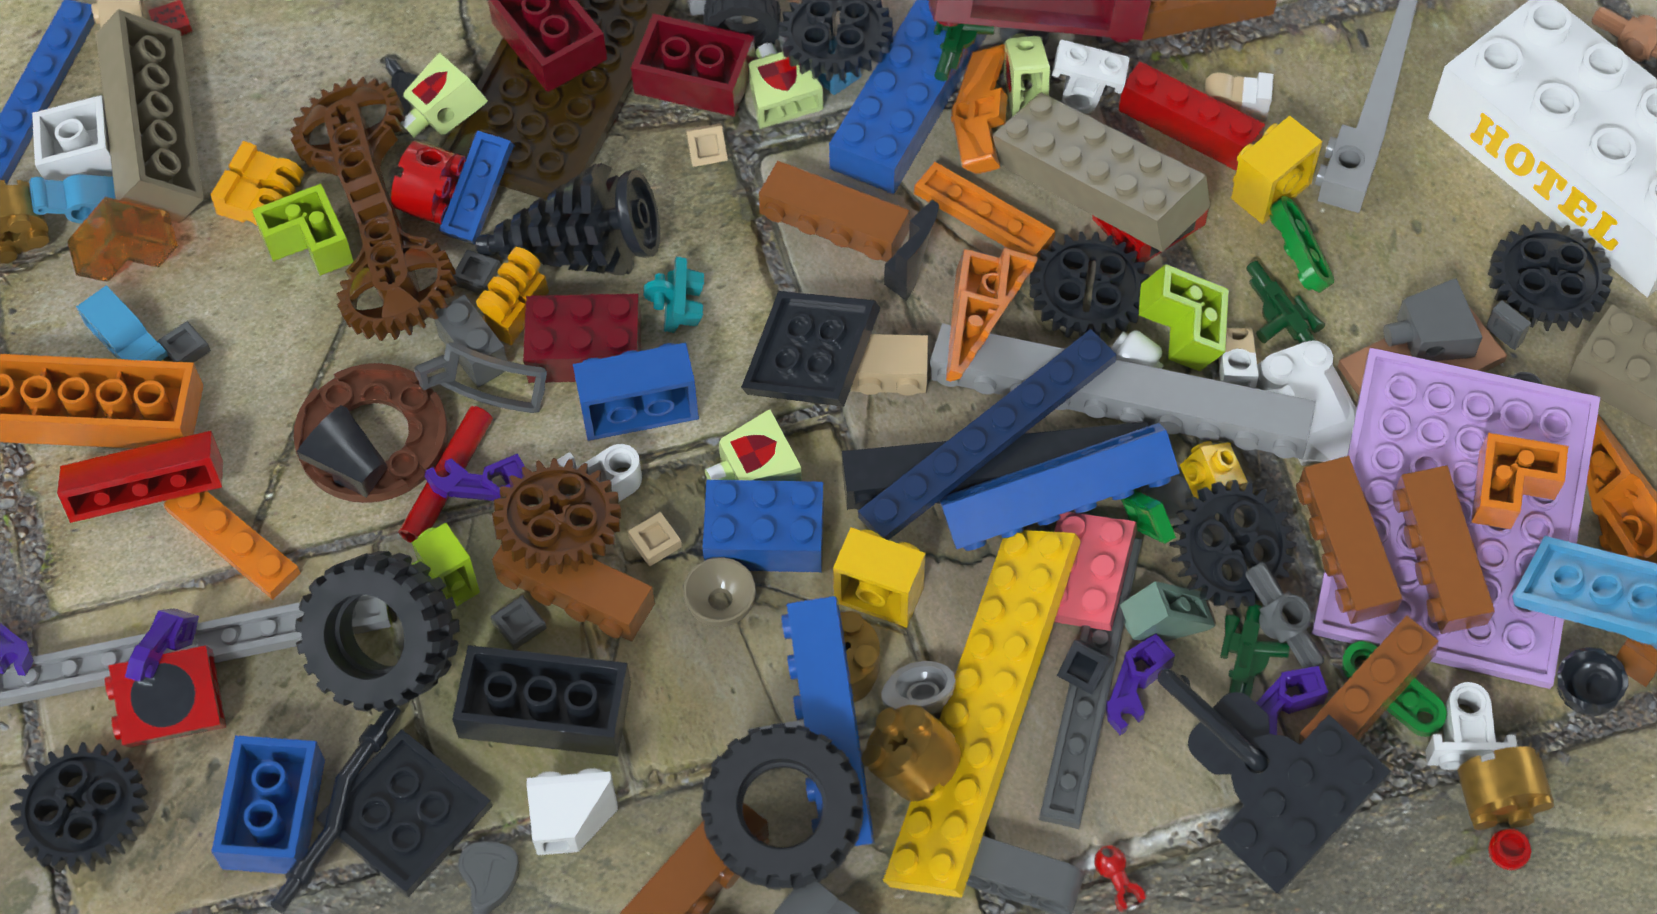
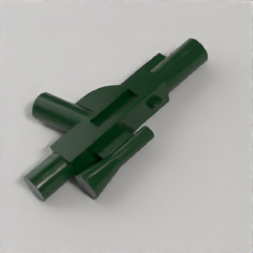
M936 22L933 33L940 35L941 30L947 31L944 43L940 44L942 51L934 77L939 81H947L951 69L957 70L963 49L975 42L977 34L994 35L995 27L960 23L957 26L950 27Z
M1259 261L1251 262L1246 267L1247 272L1253 278L1249 280V284L1264 303L1262 314L1267 324L1256 331L1257 338L1262 343H1266L1286 328L1295 341L1298 340L1300 344L1307 341H1316L1309 328L1311 327L1313 333H1317L1325 327V323L1312 313L1300 295L1294 298L1296 304L1293 305L1276 280L1272 281Z
M1260 605L1247 606L1241 634L1235 633L1240 618L1234 615L1225 616V636L1220 657L1227 659L1229 652L1237 654L1234 669L1229 670L1228 674L1231 677L1228 694L1240 692L1251 697L1255 676L1261 674L1266 669L1269 657H1289V645L1287 642L1257 641L1260 628Z

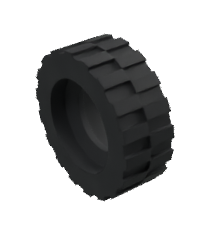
M706 0L703 25L754 36L755 51L759 46L766 43L775 44L776 39H779L778 24L781 22L779 1ZM734 16H749L758 19V21L748 24H737L726 19Z

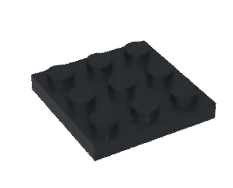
M778 291L741 388L747 395L844 407L878 317L880 306L875 300Z
M401 729L351 783L342 828L337 839L409 898L493 805L489 798ZM329 805L316 817L319 825L323 828L325 827Z

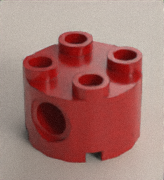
M413 141L406 148L398 164L399 167L404 168L402 176H394L391 192L392 206L404 213L441 225L464 167L466 157L427 143Z

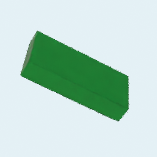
M1134 490L1135 493L1121 499L1129 520L1136 521L1137 531L1164 544L1176 538L1162 502Z

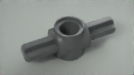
M1259 563L1246 572V577L1264 605L1259 609L1261 612L1259 623L1263 632L1270 638L1277 639L1279 643L1286 641L1302 668L1322 665L1324 657L1306 630L1311 626L1309 623L1311 613L1306 601L1297 595H1292L1290 591L1283 593L1265 563ZM1282 612L1286 615L1288 622L1283 618Z

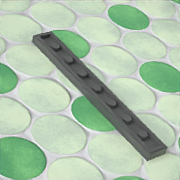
M1135 538L1112 631L1094 629L1087 625L1082 626L1080 640L1113 656L1114 659L1092 695L1069 683L1040 811V821L1075 829L1080 828L1125 617L1120 604L1130 598L1142 543L1140 538Z

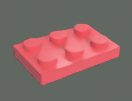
M1073 512L1060 514L1061 518L1057 521L1054 532L1076 533L1081 543L1054 622L1081 627L1087 625L1094 629L1112 631L1137 532L1136 521Z

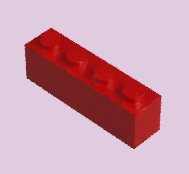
M1141 61L1126 79L1125 86L1120 95L1118 111L1237 171L1238 167L1237 157L1242 149L1248 144L1254 145L1263 136L1264 123Z
M206 431L60 466L57 494L70 523L221 488L223 459L212 431Z

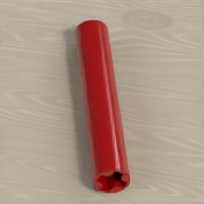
M477 406L469 407L434 468L438 476H449L444 465L445 461L451 458L462 468L466 469L493 421V417L486 410ZM426 482L398 531L399 535L409 543L418 539L422 532L433 527L449 497L444 498L434 493L429 483Z

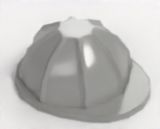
M934 661L910 663L899 668L886 682L881 692L882 701L887 708L890 707L894 710L905 705H918L927 710L931 715L940 713L953 695L956 685L954 673L948 666Z

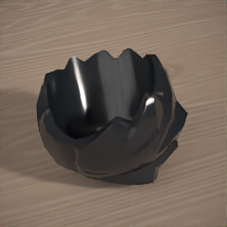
M1586 647L1572 651L1562 660L1557 672V691L1565 705L1575 712L1591 716H1601L1616 707L1626 693L1629 679L1623 664L1617 656L1608 654L1602 648Z

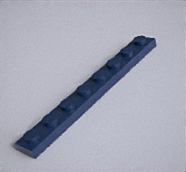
M1090 329L858 510V518L870 530L878 533L882 538L890 540L1115 363L1117 354Z

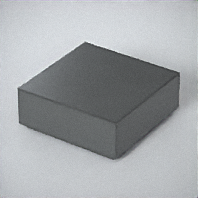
M467 249L455 270L457 273L454 275L457 281L455 286L478 294L488 291V283L493 277L498 275V269L501 266L500 260Z
M1501 300L1493 308L1486 329L1511 349L1516 350L1523 343L1531 322Z
M188 321L157 341L166 350L171 362L194 363L211 351L208 343Z
M521 595L490 616L492 623L514 650L547 629L545 621L524 595Z

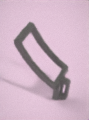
M457 342L446 344L445 355L438 356L414 367L415 376L423 391L440 384L458 394L485 404L528 413L540 411L547 371L542 367L494 358L469 349ZM461 355L469 360L499 370L536 377L531 403L494 396L456 382L459 356ZM441 368L445 369V372L427 377L428 373Z

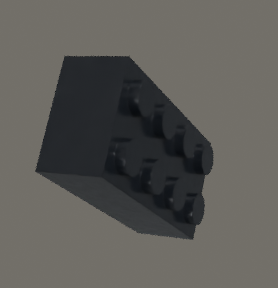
M468 645L452 717L457 735L461 739L618 756L631 686L628 664L625 662Z

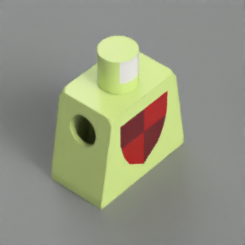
M1020 33L1013 35L1005 41L1004 78L1012 117L1040 92L1049 96L1050 66L1042 39L1039 36L1028 37ZM1023 79L1032 83V88L1029 91H1022L1025 90Z
M772 43L763 44L756 49L755 55L757 60L751 61L748 66L750 88L760 129L823 110V88L817 78H812L811 70L800 74L799 65L791 67L789 57L784 58L783 53H778Z
M439 53L405 90L403 96L414 109L405 116V121L400 124L414 138L429 124L441 135H445L485 105L488 100L465 74Z
M771 410L765 411L721 438L719 441V451L722 462L705 469L707 480L802 481L801 465Z

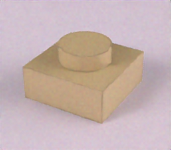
M721 124L685 130L692 167L728 161Z
M661 512L628 530L630 541L649 567L682 548L681 539Z

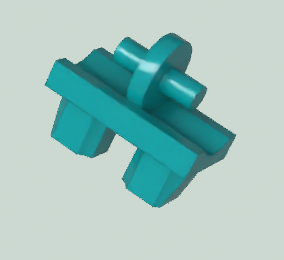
M677 256L675 258L674 270L669 271L666 276L658 273L655 275V280L644 285L643 296L648 301L653 302L655 310H663L665 304V332L675 333L679 324L698 326L703 316V304L686 300V294L699 297L703 290L704 273L688 269L687 258Z

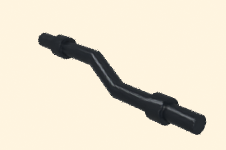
M398 706L383 711L374 724H369L359 737V746L335 777L325 827L302 860L295 861L286 873L287 881L270 903L274 910L284 913L299 891L305 890L316 876V867L340 835L351 783L373 752H379L388 740V731L401 715V709Z

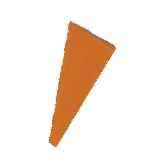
M1006 248L1003 249L1000 258L968 249L963 250L956 268L946 381L951 382L961 379L1035 267L1037 257Z
M1598 414L1587 476V487L1593 512L1598 515L1602 535L1599 536L1601 547L1608 552L1657 564V492Z

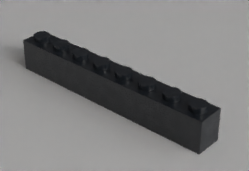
M1148 422L1025 433L947 495L1148 427ZM947 441L842 451V473L847 510H860Z

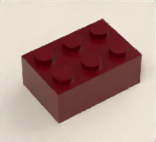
M488 0L492 24L547 92L607 60L604 33L577 0Z
M653 14L631 66L634 94L735 117L749 81L748 64L755 60L754 36Z
M639 294L526 296L524 365L544 368L547 371L545 383L576 382L573 364L581 363L589 358L602 359L618 356L626 351H641L642 316ZM527 376L528 383H535L536 377Z

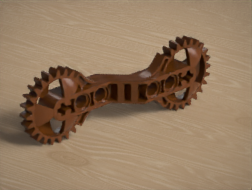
M362 77L357 84H353L352 80L348 79L344 87H340L338 83H335L333 91L321 90L322 97L320 99L310 98L311 107L300 108L303 116L293 119L296 126L290 129L293 135L291 142L301 161H305L309 168L314 166L317 172L333 174L339 177L359 226L363 242L362 249L356 260L345 271L349 279L340 281L343 290L337 293L340 300L337 306L341 311V315L349 328L352 327L357 335L363 332L366 339H370L376 334L379 341H383L387 334L391 333L393 339L396 340L399 337L400 331L405 330L410 336L413 333V326L418 325L424 329L426 328L425 319L428 317L432 319L439 318L435 310L437 308H447L448 304L444 298L454 297L455 294L451 287L457 285L454 277L457 273L446 251H441L437 243L431 245L427 238L411 236L404 232L385 186L381 163L387 151L398 140L394 133L403 130L400 123L405 121V116L402 113L405 109L395 89H390L387 82L379 84L377 78L367 83L365 77ZM385 104L386 113L384 118L377 124L369 127L361 113L362 107ZM325 122L330 143L310 145V136L313 129ZM437 268L436 281L420 291L415 270ZM374 286L384 302L383 306L357 310L359 295Z

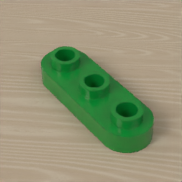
M1282 196L1271 205L1270 210L1272 214L1270 215V220L1283 236L1285 241L1284 249L1288 256L1294 260L1299 270L1297 276L1301 284L1309 291L1314 290L1321 293L1334 283L1333 274L1303 212L1292 199Z
M1359 641L1351 644L1345 650L1342 669L1348 679L1358 669L1355 663L1358 660L1366 661L1376 650V645L1366 641ZM1416 678L1409 683L1386 710L1410 731L1422 737H1430L1433 734L1439 733L1444 727L1447 718V709L1443 701ZM1420 712H1428L1433 720L1423 723L1418 719L1417 715Z

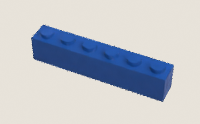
M1160 423L946 495L939 502L956 549L964 547L965 551H970L984 546L987 543L986 539L1001 535L1002 538H1009L1017 532L1022 533L1024 526L1038 522V525L1054 523L1061 518L1060 514L1071 510H1075L1076 513L1089 511L1097 507L1098 501L1112 497V500H1120L1133 495L1136 488L1149 485L1150 488L1165 485L1171 481V476L1180 474L1167 430Z
M836 596L788 603V614L781 615L784 637L785 639L792 638L794 650L793 655H787L790 678L791 680L798 679L800 695L793 696L796 719L804 720L805 727L810 728L811 732L817 735L823 734L832 740V744L839 750L842 749L849 758V762L853 769L856 770L863 796V821L855 847L875 844L839 600ZM808 777L805 778L809 803L816 802L818 818L811 819L812 832H814L821 820L823 802L818 787Z

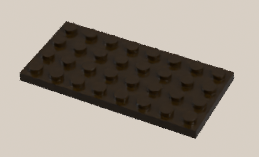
M577 0L604 33L607 60L549 92L543 88L507 41L502 38L476 85L488 102L452 129L442 149L463 155L467 159L477 130L510 140L514 146L499 185L538 198L543 196L544 200H547L548 194L562 184H567L573 177L580 173H585L591 167L633 85L631 66L652 15L658 14L668 17L676 0Z

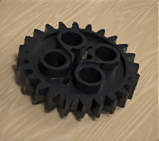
M801 0V4L791 2V12H783V22L778 24L780 32L778 33L780 47H782L783 57H789L791 67L799 65L800 74L812 70L813 79L824 73L826 74L827 81H830L834 74H839L840 79L845 81L846 73L851 72L855 77H859L860 68L872 71V61L882 63V53H889V43L893 42V20L889 16V8L882 7V0ZM838 11H841L839 14L840 24H838L836 30V14ZM836 34V50L834 54H831L833 50L832 41L835 39Z
M1537 221L1532 231L1523 224L1518 234L1509 231L1506 240L1501 239L1499 241L1497 249L1494 250L1490 260L1491 265L1488 275L1492 279L1489 287L1498 289L1494 298L1496 301L1507 300L1506 304L1516 309L1523 317H1529L1530 327L1533 328L1538 321H1541L1544 324L1545 331H1549L1552 323H1557L1559 329L1565 331L1568 322L1578 328L1583 319L1590 322L1595 312L1600 313L1611 292L1609 287L1613 277L1607 275L1611 264L1602 263L1605 256L1604 251L1593 252L1596 244L1595 240L1586 243L1581 241L1584 235L1583 231L1573 236L1570 234V225H1566L1562 231H1558L1555 222L1551 221L1548 229H1543L1540 222Z
M1079 232L1078 241H1073L1067 234L1064 237L1063 246L1053 240L1051 242V252L1042 249L1040 260H1037L1033 272L1030 273L1029 285L1031 286L1029 297L1034 298L1033 309L1042 310V322L1053 319V331L1058 330L1062 326L1065 327V337L1067 338L1074 331L1079 332L1080 338L1090 329L1099 338L1101 332H1106L1111 339L1115 336L1116 327L1121 331L1127 332L1129 321L1132 323L1138 322L1141 283L1150 277L1149 274H1144L1145 262H1136L1138 252L1132 251L1126 254V242L1114 246L1112 245V235L1103 242L1099 240L1098 232L1093 234L1091 240H1087L1084 233ZM1093 260L1096 262L1090 311L1084 312L1083 301L1089 261ZM1068 267H1074V268H1078V269H1077V270H1072V269H1069ZM1063 298H1072L1074 300L1068 301L1064 300ZM1106 302V303H1109V304H1111V305L1105 306V305H1102V304H1100V303Z
M1237 480L1228 481L1225 486L1222 482L1211 484V490L1207 487L1197 490L1199 499L1191 497L1185 500L1190 510L1177 511L1176 514L1184 523L1172 526L1174 532L1180 535V540L1169 543L1171 547L1180 549V554L1172 558V562H1183L1185 567L1178 573V577L1190 576L1192 578L1187 587L1189 590L1202 588L1200 600H1209L1214 595L1213 602L1216 607L1224 606L1226 602L1229 609L1240 608L1241 602L1245 607L1254 606L1255 598L1259 601L1261 600L1248 581L1246 572L1247 567L1250 569L1259 563L1266 564L1275 580L1276 578H1289L1290 574L1282 566L1283 564L1295 562L1293 557L1286 554V549L1296 546L1295 542L1286 540V534L1291 533L1294 530V526H1283L1281 521L1287 517L1288 512L1276 513L1274 511L1279 502L1277 498L1264 501L1267 491L1265 488L1256 490L1253 493L1251 482L1243 483L1240 488ZM1237 508L1244 515L1242 527L1234 519V512ZM1217 513L1219 514V521L1215 518ZM1205 527L1213 535L1211 546L1206 545L1202 538V532ZM1235 539L1237 544L1232 547V551L1230 548V544L1233 543ZM1256 542L1263 549L1261 561L1257 560L1253 552ZM1224 562H1227L1232 569V576L1229 581L1222 574Z
M82 742L78 753H73L70 747L65 745L63 757L58 758L50 751L48 752L49 764L44 766L37 761L33 763L38 773L35 777L23 774L22 778L28 785L27 789L14 790L15 795L22 802L10 805L11 811L15 816H18L10 822L15 831L19 832L15 838L21 846H25L24 851L31 859L37 856L36 860L43 868L51 863V866L57 873H61L66 864H68L72 873L78 874L81 863H85L93 872L96 868V859L102 858L106 864L110 865L111 851L115 850L123 855L126 853L121 843L124 839L129 841H136L138 839L131 829L132 827L145 825L144 820L137 813L148 810L146 802L140 799L148 794L144 785L139 784L143 778L137 769L132 770L134 766L128 757L121 760L122 757L115 748L107 754V751L100 743L91 753L87 744ZM82 776L81 781L77 785L67 787L72 779ZM116 794L111 803L100 805L106 796ZM58 810L57 815L52 820L43 822L44 817L49 812ZM92 828L91 833L86 838L76 840L82 830Z

